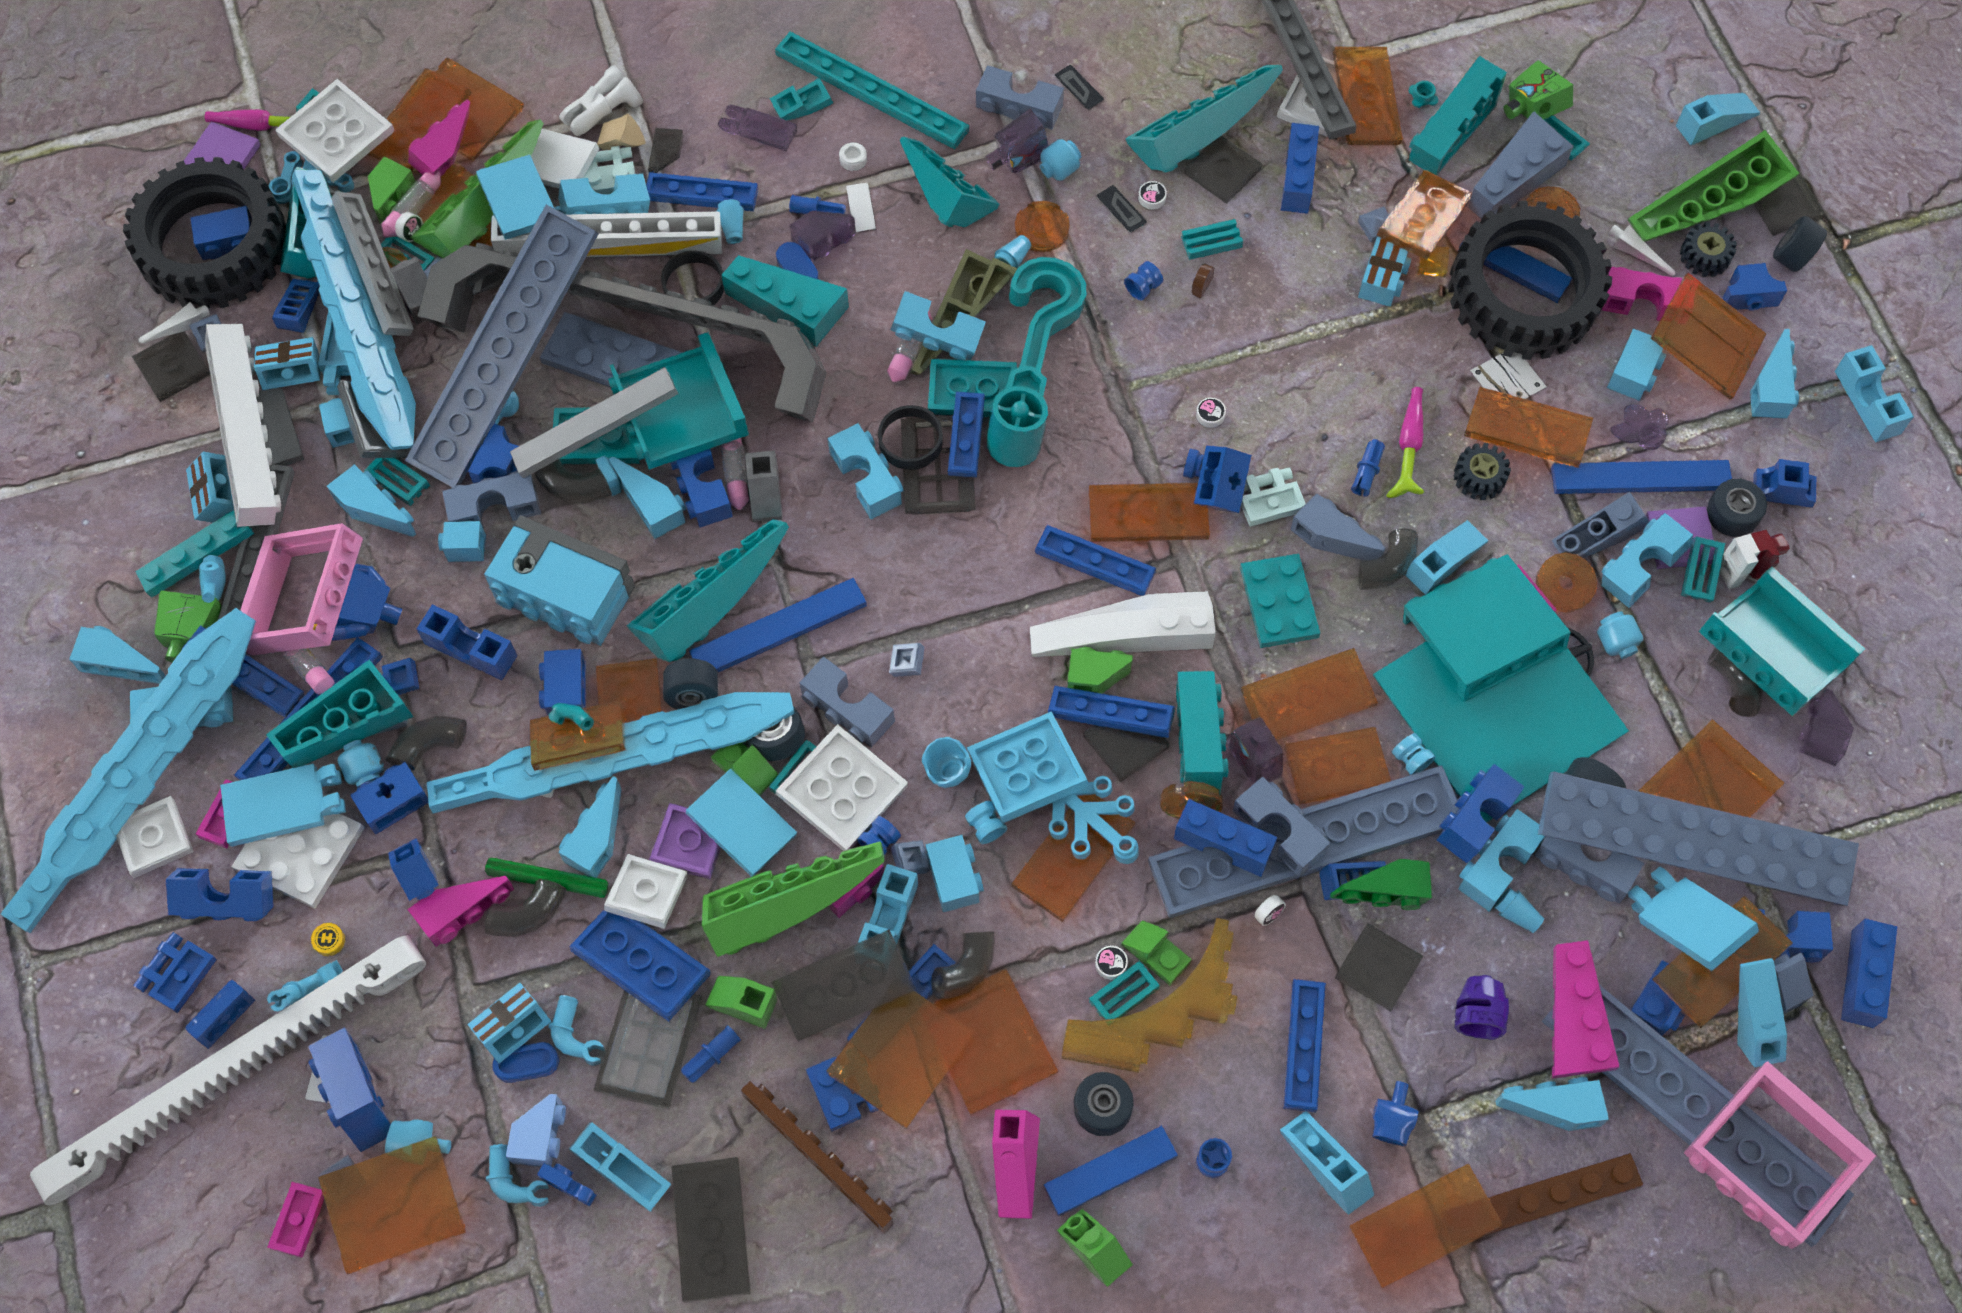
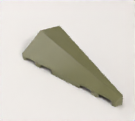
M965 249L932 324L939 328L950 327L954 324L958 312L975 317L1014 276L1017 268L994 257L991 261ZM922 345L910 373L920 375L931 364V359H936L943 350H930Z

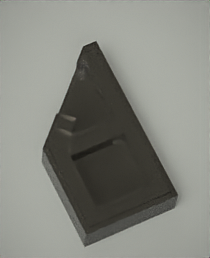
M655 128L648 172L658 173L680 158L684 136L683 130Z

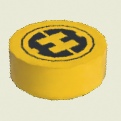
M323 923L313 931L311 944L320 955L334 956L343 949L345 935L336 924Z

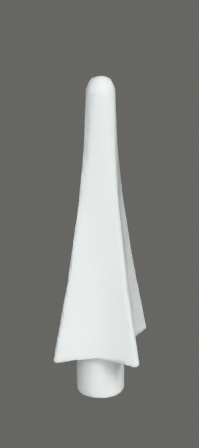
M1614 225L1608 234L1617 240L1613 248L1639 258L1670 276L1675 275V270L1663 261L1630 225L1624 231Z
M188 303L167 321L141 336L138 340L140 343H146L164 336L191 330L189 325L209 316V309L205 305L195 309L191 303Z

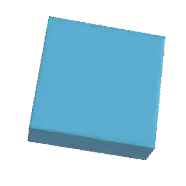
M604 455L596 459L599 473L611 495L614 496L621 493L622 488L619 478L608 458Z

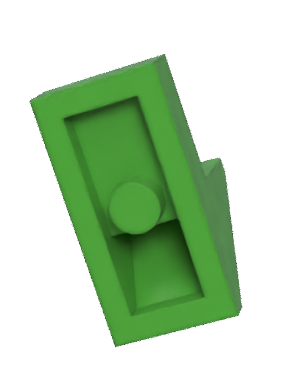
M743 743L719 748L711 757L712 761L725 772L731 768L759 796L766 791L778 776V773L753 745L749 748Z
M1142 920L1121 945L1171 986L1189 966L1192 959L1167 939L1169 932L1166 929Z

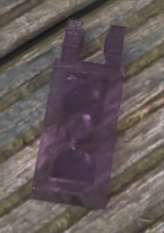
M732 104L728 105L725 109L726 114L732 119L724 117L720 118L718 122L720 129L729 134H737L783 151L788 150L798 131L797 124L748 107L745 109Z

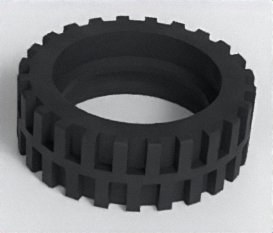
M203 157L194 158L195 163L187 165L184 161L175 163L177 168L169 172L165 168L159 171L160 177L152 182L148 179L143 184L144 192L142 194L135 193L131 199L135 206L133 209L127 208L125 217L129 224L123 225V233L127 238L125 240L126 248L152 290L157 294L161 293L164 299L170 303H174L178 299L182 307L191 303L198 304L199 307L205 305L210 310L211 304H218L220 308L229 307L228 301L238 298L239 302L248 299L245 294L252 290L258 293L264 288L262 282L266 278L272 280L277 274L274 267L276 264L281 265V250L283 249L286 230L284 216L268 184L262 177L259 178L256 171L252 168L247 167L244 171L240 162L232 160L230 164H225L222 157H213L212 162H205ZM226 203L241 207L247 206L253 217L252 223L244 239L232 251L220 258L204 263L185 264L169 260L162 253V245L170 228L181 217L194 209L210 204Z
M1518 201L1515 208H1510L1508 203L1499 206L1496 214L1492 210L1485 213L1480 223L1476 221L1465 236L1449 273L1452 277L1448 283V292H1455L1450 303L1453 310L1458 308L1460 310L1457 318L1460 324L1463 326L1468 323L1472 328L1469 335L1475 340L1479 336L1486 340V348L1493 350L1494 346L1504 349L1503 355L1507 357H1512L1514 352L1521 353L1524 360H1531L1533 355L1540 353L1541 359L1550 358L1555 349H1557L1559 354L1568 351L1572 342L1576 345L1583 339L1607 302L1610 295L1607 292L1612 285V276H1607L1612 268L1611 260L1603 259L1607 249L1603 242L1596 243L1594 237L1597 233L1592 227L1586 230L1580 225L1583 220L1577 215L1573 219L1563 214L1565 208L1557 206L1556 210L1546 208V202L1540 201L1537 202L1536 206H1528L1527 201ZM1512 245L1530 246L1545 251L1556 258L1572 277L1576 291L1575 299L1568 310L1551 316H1532L1513 310L1502 303L1488 287L1482 270L1485 259L1490 252Z

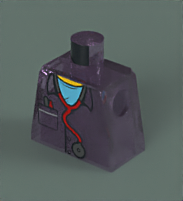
M1031 109L1027 110L999 130L994 136L998 149L987 154L985 158L992 170L1006 164L1011 173L1015 174L1041 162L1040 154L1049 144L1045 128Z
M1261 717L1233 730L1226 739V744L1252 785L1262 776L1269 783L1282 777L1283 750Z

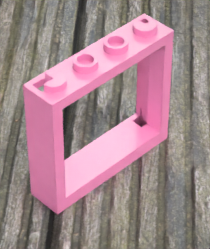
M343 523L265 536L240 611L256 621L246 652L250 655H260L329 646L363 538ZM329 551L306 626L268 631L291 558ZM316 623V629L313 630L314 624Z
M1768 1061L1753 1073L1684 1151V1154L1689 1157V1163L1697 1171L1708 1174L1716 1182L1715 1185L1720 1192L1727 1197H1733L1743 1206L1742 1209L1749 1218L1756 1222H1761L1770 1230V1235L1776 1242L1782 1246H1788L1790 1249L1804 1242L1876 1157L1872 1151ZM1758 1086L1848 1164L1847 1168L1795 1228L1704 1148Z

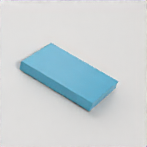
M530 155L476 171L477 178L505 240L531 232L546 204L554 208Z
M731 768L686 809V814L751 877L755 876L797 836V831L733 772Z

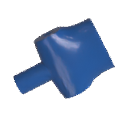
M1396 1081L1392 1101L1377 1099L1373 1111V1138L1398 1146H1407L1409 1136L1415 1128L1419 1112L1405 1105L1409 1084Z

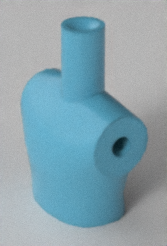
M215 555L206 556L199 566L200 588L204 602H213L214 598H217L219 601L226 583L224 562Z
M417 1119L411 1121L394 1120L387 1134L385 1152L387 1155L402 1159L404 1162L423 1165L428 1151L448 1154L451 1150V1141L432 1138L433 1123Z

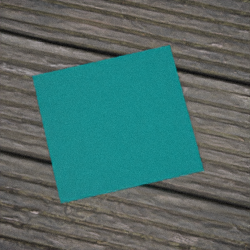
M1427 641L1373 674L1411 730L1422 740L1424 748L1429 749L1436 756L1434 760L1436 765L1443 766L1451 786L1459 797L1464 791L1471 792L1473 787L1469 783L1479 770L1486 772L1495 764L1524 786V789L1512 804L1514 806L1548 784L1550 772L1565 773L1571 763L1578 757L1588 758L1629 732L1628 728L1568 648L1465 701L1457 694V680ZM1480 811L1486 823L1493 819L1487 813Z

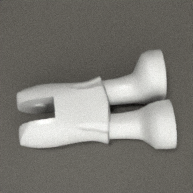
M612 65L605 71L604 76L594 86H590L582 97L568 105L561 112L559 118L565 125L570 126L574 135L580 136L594 127L603 117L611 114L612 109L617 105L626 102L629 106L636 108L643 103V99L632 82L627 77H624L616 66Z

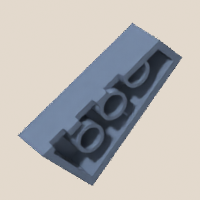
M1533 111L1475 185L1468 208L1482 219L1483 215L1490 210L1496 214L1500 205L1508 203L1512 207L1566 166L1573 145Z

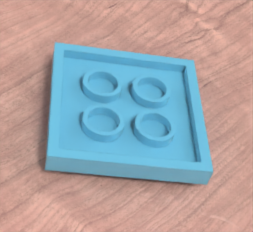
M1052 711L967 747L969 756L1002 824L1089 787L1088 780Z

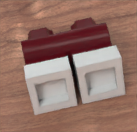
M1767 529L1734 538L1723 554L1720 574L1728 589L1740 587L1748 575L1759 580L1770 567L1774 568L1778 565L1779 556L1788 552L1790 549L1789 544L1782 533L1770 536Z

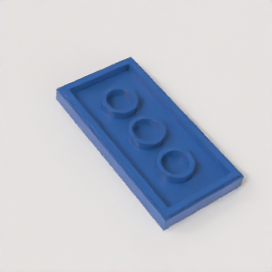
M604 910L569 946L572 953L668 1022L711 975L710 969L643 922Z

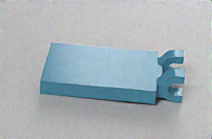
M313 763L220 785L227 843L233 847L325 825L324 816L345 813V801L340 799L339 793L336 792L323 797L322 790L324 786L342 784L341 772L339 770L336 771L334 764L323 766L317 771V767Z
M1660 866L1651 873V877L1658 882L1654 886L1655 891L1658 892L1654 898L1651 899L1637 885L1628 892V897L1635 901L1631 905L1632 910L1639 913V920L1643 926L1711 971L1759 932L1755 921L1685 877L1677 883L1671 874Z

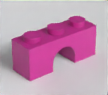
M1612 267L1607 276H1612V285L1607 292L1610 295L1602 311L1628 315L1634 300L1646 299L1655 305L1657 321L1679 325L1686 324L1693 308L1695 281L1685 280L1680 277L1673 278L1657 275L1652 272L1645 273L1628 270L1624 267Z

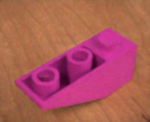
M468 99L461 105H454L444 120L441 122L436 121L422 139L417 138L410 144L408 163L422 175L425 172L435 175L439 171L441 178L453 167L469 117L470 101Z
M506 876L436 889L431 895L421 899L407 910L435 947L440 944H446L453 940L458 933L457 931L467 924L470 925L480 920L484 915V911L491 906L503 903L510 896V892L514 890V887Z
M995 1110L992 1147L998 1215L1000 1218L1032 1219L1040 1118L1027 1110Z

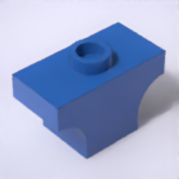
M1766 263L1737 265L1729 281L1730 286H1728L1720 302L1723 311L1758 310L1765 307H1777L1784 298L1787 288L1785 281H1778L1769 275Z
M494 423L483 444L477 450L468 470L473 484L486 478L495 479L518 471L510 451L519 446L509 443L504 426Z
M1779 459L1774 466L1763 469L1757 468L1753 474V483L1761 488L1767 502L1811 508L1816 503L1817 476L1809 474V463Z

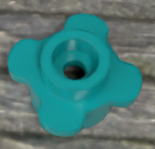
M1422 80L1409 87L1408 92L1412 95V105L1414 107L1435 106L1438 103L1439 98L1435 96L1436 87L1430 81Z

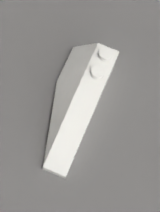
M1208 591L1147 594L1030 627L1032 657L1071 655L1072 648L1079 649L1080 647H1090L1100 652L1112 650L1147 652L1213 648L1215 638L1213 605Z

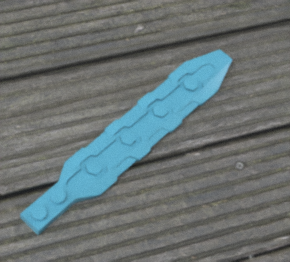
M294 170L292 179L307 220L301 240L307 258L312 262L320 285L318 290L323 305L329 311L336 332L334 337L339 351L343 353L352 380L350 383L358 407L391 450L411 449L414 445L416 402L407 377L403 376L398 362L392 335H385L382 331L331 200L322 170Z
M235 608L185 645L168 668V674L147 702H143L131 717L129 726L108 754H104L92 769V775L72 802L64 806L46 830L40 862L2 911L1 915L24 931L31 933L67 883L100 863L117 840L116 835L138 805H143L155 789L154 784L176 754L181 753L192 739L193 731L215 702L221 700L238 677L256 623L253 618Z
M734 692L703 700L700 704L666 713L661 711L642 716L640 720L621 725L584 731L578 736L544 744L542 742L515 749L487 767L427 782L429 808L434 814L491 798L521 801L551 793L553 789L587 780L593 782L612 777L614 773L648 764L650 766L672 761L675 757L709 748L715 750L742 743L781 722L783 718L786 719L795 714L791 694L779 692Z

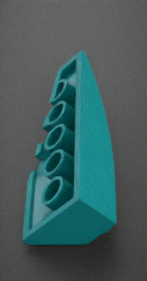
M1265 65L1235 80L1236 86L1232 84L1220 87L1213 91L1214 97H1207L1202 100L1196 99L1189 103L1190 109L1179 113L1177 110H1174L1125 138V140L1151 170H1162L1163 173L1170 172L1178 167L1177 163L1182 160H1189L1200 154L1199 150L1208 146L1247 114L1283 71L1282 65Z
M772 519L741 540V548L727 550L719 555L718 564L707 569L702 567L693 573L696 579L684 587L680 583L675 585L626 626L657 658L670 663L682 658L686 653V649L694 642L703 640L709 634V630L737 604L756 581L789 528L788 524Z

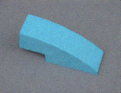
M593 1122L586 1126L568 1149L648 1211L653 1209L671 1185V1183L621 1143L616 1142Z

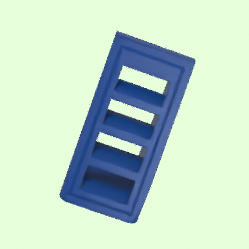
M292 279L272 317L277 329L305 332L319 294V282ZM298 288L309 289V292L298 291ZM296 296H300V297H305V299H304V300L295 299V297H296ZM293 304L301 305L300 308L292 307ZM293 312L296 313V315H289V313Z
M1386 861L1327 864L1319 871L1324 899L1339 900L1330 898V893L1347 883L1346 874H1349L1351 881L1359 877L1358 872H1361L1363 876L1370 871L1385 866Z

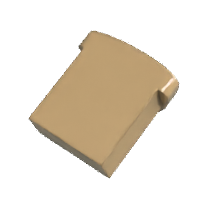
M626 114L623 117L603 123L597 145L604 151L611 150L612 146L638 147L644 145L646 141L636 121L630 114Z

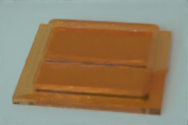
M1690 273L1684 275L1672 300L1668 304L1651 339L1731 400L1734 398L1750 368L1766 333Z
M1712 719L1638 791L1750 818L1771 798L1784 782Z
M1006 969L967 988H962L960 991L919 1010L970 1115L1011 1095H1016L1017 1092L1058 1073V1069Z

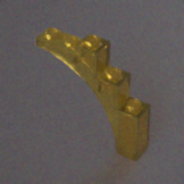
M1216 918L1210 943L1200 963L1187 980L1164 1000L1144 1011L1117 1019L1099 1021L1068 1019L1061 1059L1139 1073L1141 1063L1147 1064L1150 1044H1145L1144 1041L1182 1048L1185 1038L1191 1039L1194 1020L1188 1019V1017L1226 1024L1228 1015L1235 1014L1237 995H1232L1233 984L1220 982H1226L1229 962H1224L1223 958L1225 950H1231L1233 932L1228 931L1229 920Z

